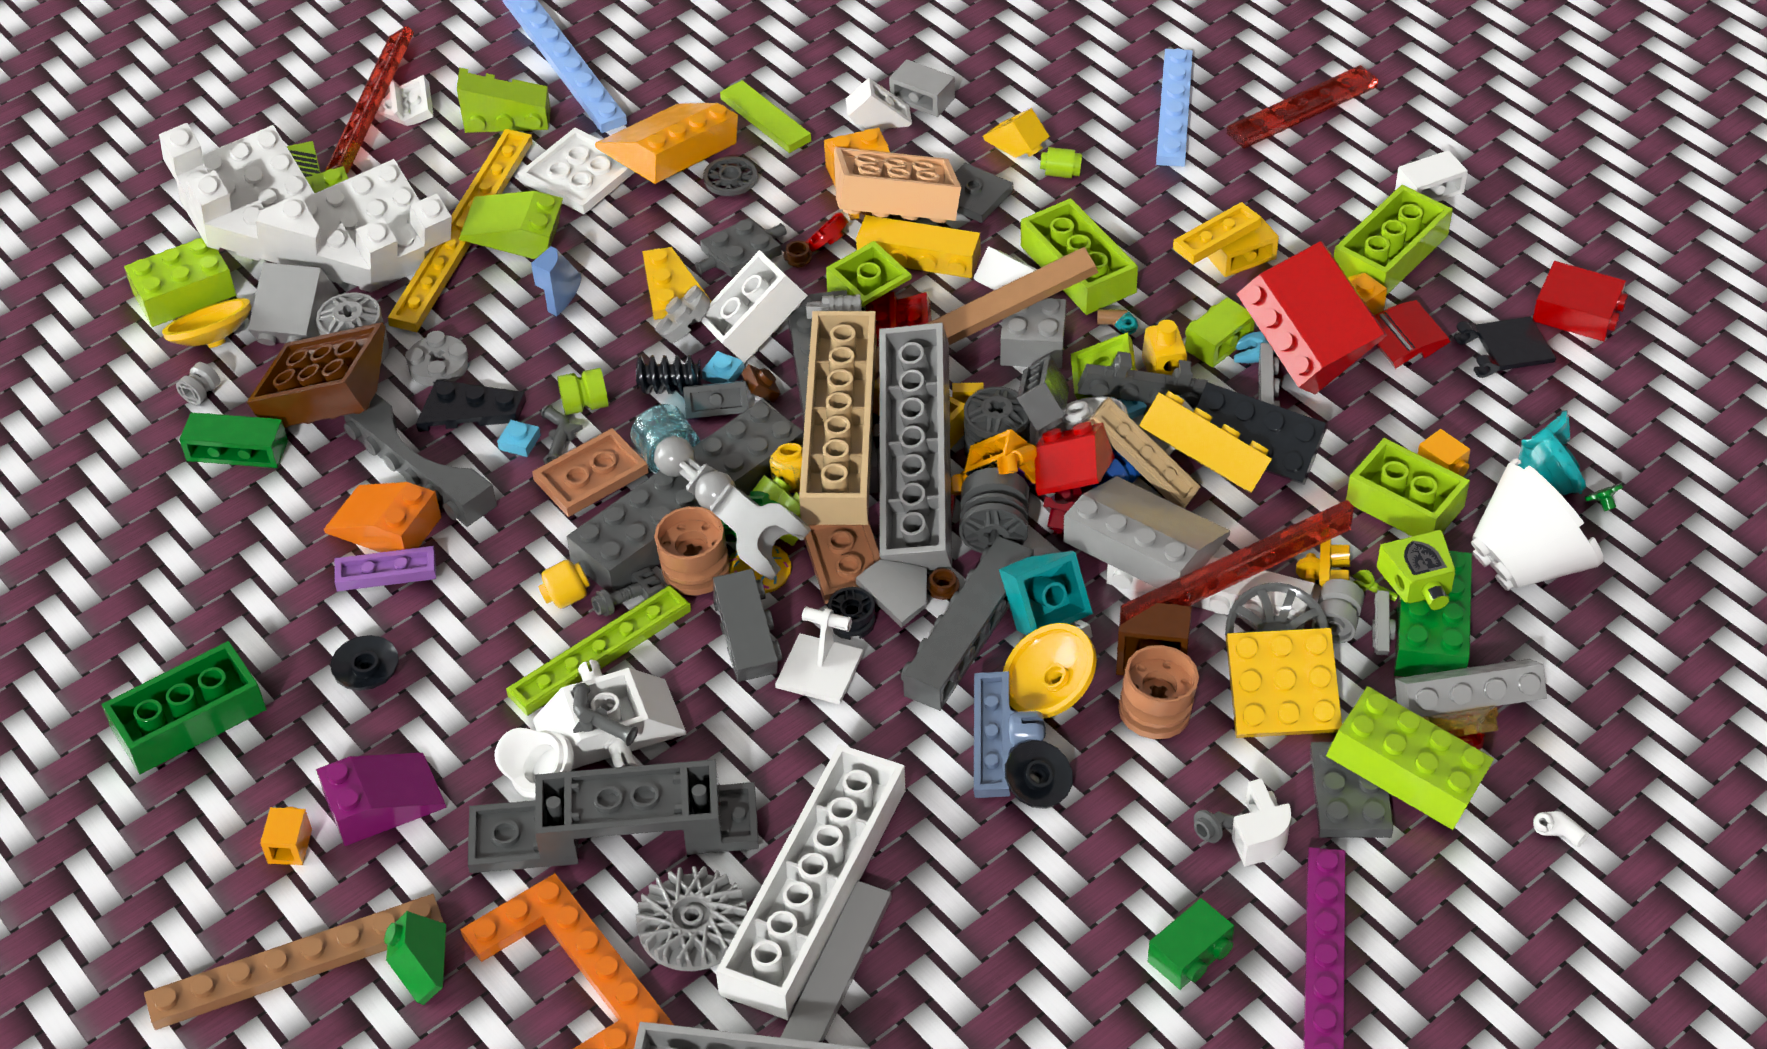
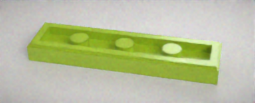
M743 80L720 91V98L723 102L788 153L811 142L810 132Z

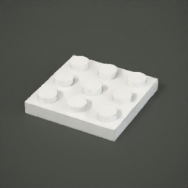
M573 128L522 169L518 176L519 182L539 192L563 198L562 204L585 214L635 172L595 148V143L600 141V139L577 128Z

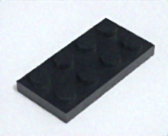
M1207 382L1197 408L1213 417L1210 423L1219 428L1226 424L1241 433L1238 439L1250 445L1252 441H1255L1267 448L1269 451L1266 456L1272 459L1265 469L1266 472L1305 485L1328 427L1327 423Z

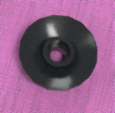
M373 635L355 637L342 644L335 651L331 659V673L336 682L347 689L358 691L374 689L386 683L395 674L399 665L398 651L390 641L383 637Z
M1031 740L1019 744L1010 752L1005 763V779L1010 791L1020 802L1032 808L1047 809L1056 806L1070 792L1073 784V775L1069 761L1057 747L1045 741ZM1030 774H1035L1039 778V783L1034 782Z

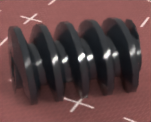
M638 355L636 363L637 389L641 386L642 392L649 394L653 385L655 393L661 394L665 386L668 394H674L678 386L680 393L684 394L683 386L701 385V359L699 358L698 363L694 364L692 356L688 355L685 364H682L679 355H675L673 364H669L667 356L663 355L661 363L657 364L654 355H651L648 364H645L642 355Z

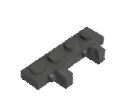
M1118 351L1112 366L1086 364L1078 382V393L1152 404L1159 392L1166 395L1170 391L1182 397L1192 409H1195L1208 380L1192 378V363L1185 360H1179V368L1174 369L1172 375L1130 370L1132 368L1131 353Z

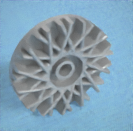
M693 866L692 874L684 875L682 868L679 867L677 875L669 871L668 880L663 883L660 877H657L656 885H649L648 896L643 893L641 894L642 902H638L636 925L644 950L656 962L680 971L704 970L720 964L747 914L746 900L744 901L742 890L738 889L737 883L735 882L733 885L729 883L727 874L720 876V872L716 870L715 875L712 876L708 875L705 866L699 872Z

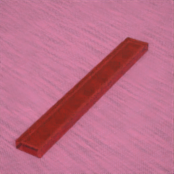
M408 26L403 27L388 37L325 171L343 166L346 174L349 173L414 34Z
M1345 500L1121 605L1119 626L1156 603L1190 606L1351 530L1354 506L1348 500Z

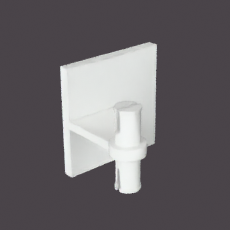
M805 606L802 620L820 624V638L799 633L775 686L778 689L840 705L863 656V649L834 642L833 628L849 632L852 625L851 617L834 614L833 610L827 608L821 611Z

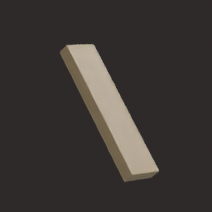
M1109 397L1100 404L1087 421L1091 422L1092 425L1103 422L1110 445L1168 501L1185 508L1201 487Z

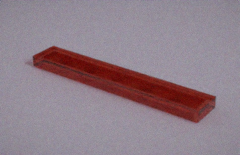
M1359 65L1228 125L1227 135L1245 149L1377 88L1378 79Z

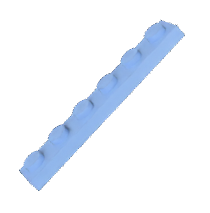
M1180 48L1165 49L1156 165L1185 167L1193 50H1183Z

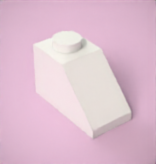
M870 78L865 80L846 98L848 117L853 123L860 124L866 129L878 127L879 129L909 127L912 124L909 105Z

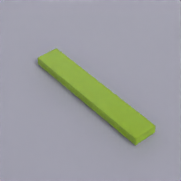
M671 585L665 587L506 688L507 696L526 716L532 714L546 705L562 687L583 681L578 672V667L586 661L590 672L592 668L589 660H596L600 665V669H602L691 612L690 603Z

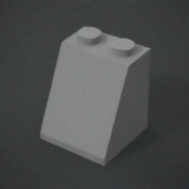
M263 262L248 330L257 339V342L273 346L275 343H288L320 336L316 322L317 312L323 303L338 295V290L321 268Z

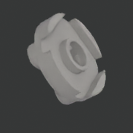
M698 286L691 287L681 299L674 297L667 304L665 310L668 314L657 324L655 331L670 343L679 341L691 331L688 325L694 319L699 322L709 308L710 299Z
M441 331L428 333L426 338L416 342L405 354L410 376L416 382L425 386H433L436 380L455 382L468 369L466 345L453 336L444 335ZM439 358L443 359V361H439V360L433 361V360L439 359Z

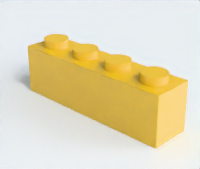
M865 215L856 237L857 250L875 241L904 268L971 279L981 255L980 233L870 215Z
M1168 391L1166 395L1159 392L1139 427L1237 486L1252 493L1272 459L1266 456L1269 450L1255 441L1248 445L1239 440L1238 438L1241 433L1226 424L1219 428L1210 423L1213 417L1197 407L1193 412L1182 406L1185 400Z

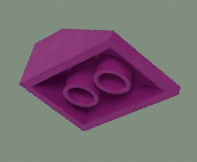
M423 753L350 756L316 769L325 799L344 846L446 808L445 801Z

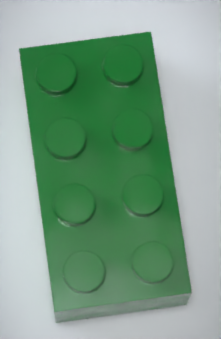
M1449 551L1455 568L1452 591L1447 594L1449 602L1445 607L1433 610L1429 607L1426 600L1409 604L1404 602L1398 595L1394 676L1408 677L1467 668L1470 656L1472 553Z
M229 641L101 704L111 730L139 775L267 710L258 683Z

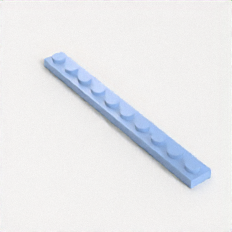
M502 0L600 132L604 133L626 125L625 113L539 1Z

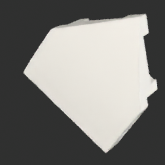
M424 75L399 86V88L394 82H391L388 95L382 99V102L376 101L372 107L374 112L406 126L434 117L429 81Z

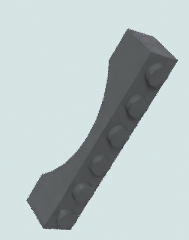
M376 393L367 410L360 414L344 415L346 422L344 429L351 439H358L364 444L370 454L373 456L378 455L384 460L390 470L398 471L407 482L436 491L438 504L444 508L451 519H458L468 527L497 507L493 484L472 468H458L438 464L412 451L397 434L392 405Z

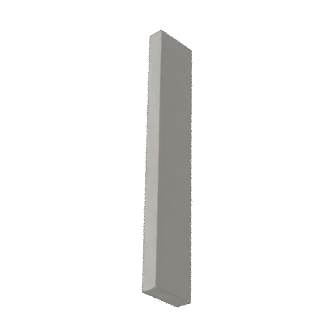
M857 881L780 1038L814 1042L824 1041L891 902V892Z

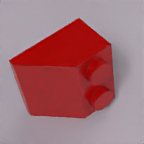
M1083 422L1075 425L1070 430L1061 431L1060 428H1055L1042 434L1041 439L1036 444L1035 483L1037 495L1041 496L1098 484L1115 458L1103 422L1093 425L1091 422Z

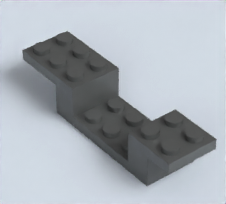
M716 759L535 774V800L469 806V872L479 873L579 864L578 839L675 830H683L687 855L759 849L755 782L719 785Z

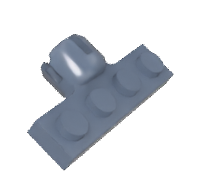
M1009 671L974 673L975 798L1011 796V791L1005 779V763L1008 756L1021 743L1031 740L1043 741L1046 736L1044 716L1040 711L1014 712L1010 710Z

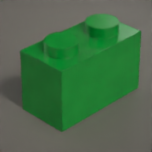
M1200 898L1149 941L1147 962L1181 990L1190 981L1193 983L1198 981L1216 959L1222 960L1229 954L1233 948L1234 925L1205 900Z

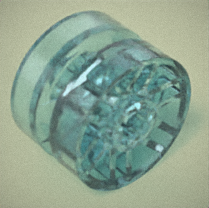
M660 404L649 408L636 419L630 431L632 443L648 467L655 473L660 470L654 462V451L658 443L664 438L679 436L688 440L692 447L700 443L698 435L688 423L681 410L671 404Z

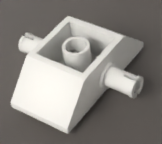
M589 660L592 668L591 672L586 661L578 667V672L583 680L582 683H586L590 687L587 707L593 711L603 708L607 711L608 718L628 727H637V736L630 746H627L622 739L596 727L589 732L573 733V728L579 722L573 711V687L576 684L562 687L533 718L536 731L551 730L567 737L574 752L572 769L607 758L612 759L615 768L638 766L631 751L686 735V730L665 679L631 668L602 675L600 665L596 660Z

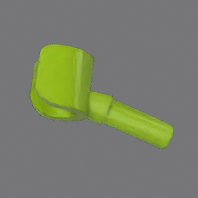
M1361 570L1353 575L1355 579H1358L1353 581V583L1357 584L1363 592L1366 590L1377 593V590L1389 591V599L1394 602L1396 601L1398 594L1376 583L1373 574L1369 570Z

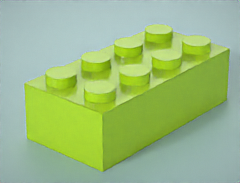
M1402 184L1335 246L1334 259L1347 277L1366 273L1387 288L1386 295H1388L1448 237L1453 209Z
M1071 198L1021 219L1020 246L1040 267H1044L1085 247L1096 265L1098 273L1063 290L1085 315L1137 293V264Z
M1368 686L1338 730L1326 754V757L1452 830L1494 761V758Z

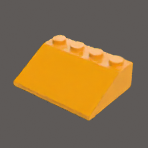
M719 103L675 104L596 142L595 148L656 184L736 144L738 114Z

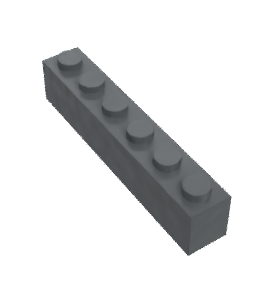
M999 536L991 547L987 546L984 549L979 565L976 569L969 571L961 591H956L953 594L948 610L944 615L938 616L931 635L921 641L913 661H908L905 664L901 673L905 697L941 711L1010 607L999 569L1024 558L1034 556L1033 549Z

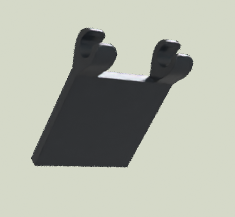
M1531 316L1475 325L1462 321L1456 326L1460 333H1455L1454 339L1458 344H1467L1479 338L1489 354L1480 355L1476 359L1479 367H1474L1473 370L1479 378L1488 377L1500 370L1554 363L1556 361L1555 354Z

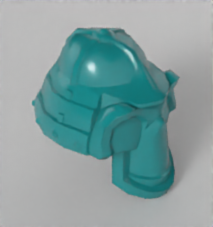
M1567 410L1562 411L1560 416H1557L1554 421L1532 436V439L1521 440V451L1518 460L1521 461L1518 465L1519 467L1525 469L1531 466L1562 496L1582 494V491L1586 488V483L1580 472L1577 460L1564 445L1570 441V424Z

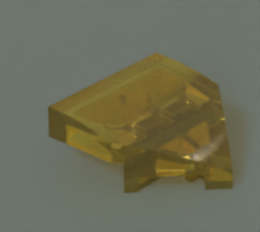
M1496 706L1423 717L1456 737L1498 731L1496 719L1498 712Z

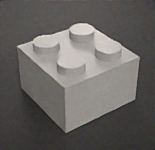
M1046 298L1002 320L1001 366L1030 367L1051 355L1057 367L1062 369L1066 299Z

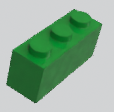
M193 412L190 413L179 439L186 461L278 468L288 443L282 419Z

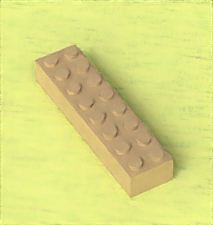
M812 311L799 494L801 519L807 525H868L877 343L876 311Z

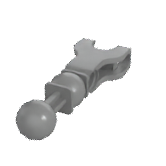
M670 436L658 443L654 451V462L660 472L671 477L683 476L689 481L686 490L695 495L700 506L711 510L736 533V549L739 558L759 574L773 580L780 571V566L772 557V548L776 540L788 534L804 540L811 531V528L795 513L778 503H769L764 506L758 505L736 487L728 474L718 471L708 464L700 466L695 461V451L688 440L679 436Z

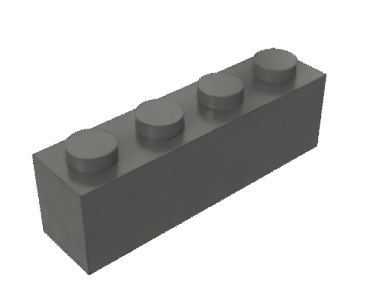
M1051 355L1023 370L1017 400L1036 431L1044 427L1046 430H1050L1063 422L1062 417L1065 416L1069 385Z

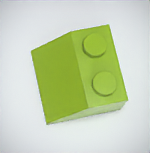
M875 241L826 267L827 292L847 290V295L855 296L856 294H861L862 307L912 279V275Z

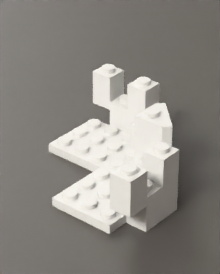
M188 123L159 134L163 160L177 182L179 199L207 247L217 250L220 248L236 252V255L257 261L263 259L277 264L318 267L324 271L332 282L339 284L345 282L359 286L361 290L373 292L415 273L424 260L425 251L451 240L452 216L439 195L435 193L419 200L394 159L314 193L274 125L203 155L201 145Z

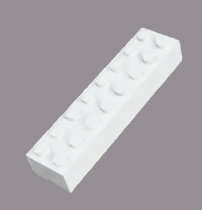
M838 744L716 970L719 996L785 1020L789 1019L857 881L862 877L905 793L904 765Z

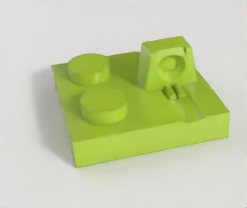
M1128 332L1071 353L1074 394L1078 400L1096 397L1078 393V382L1086 364L1112 366L1118 351L1131 353L1132 368L1130 370H1135L1133 342Z

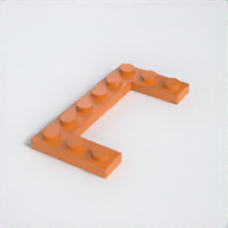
M555 873L461 928L462 937L478 959L483 962L544 924L618 1019L617 1022L573 1049H634L640 1022L674 1025Z

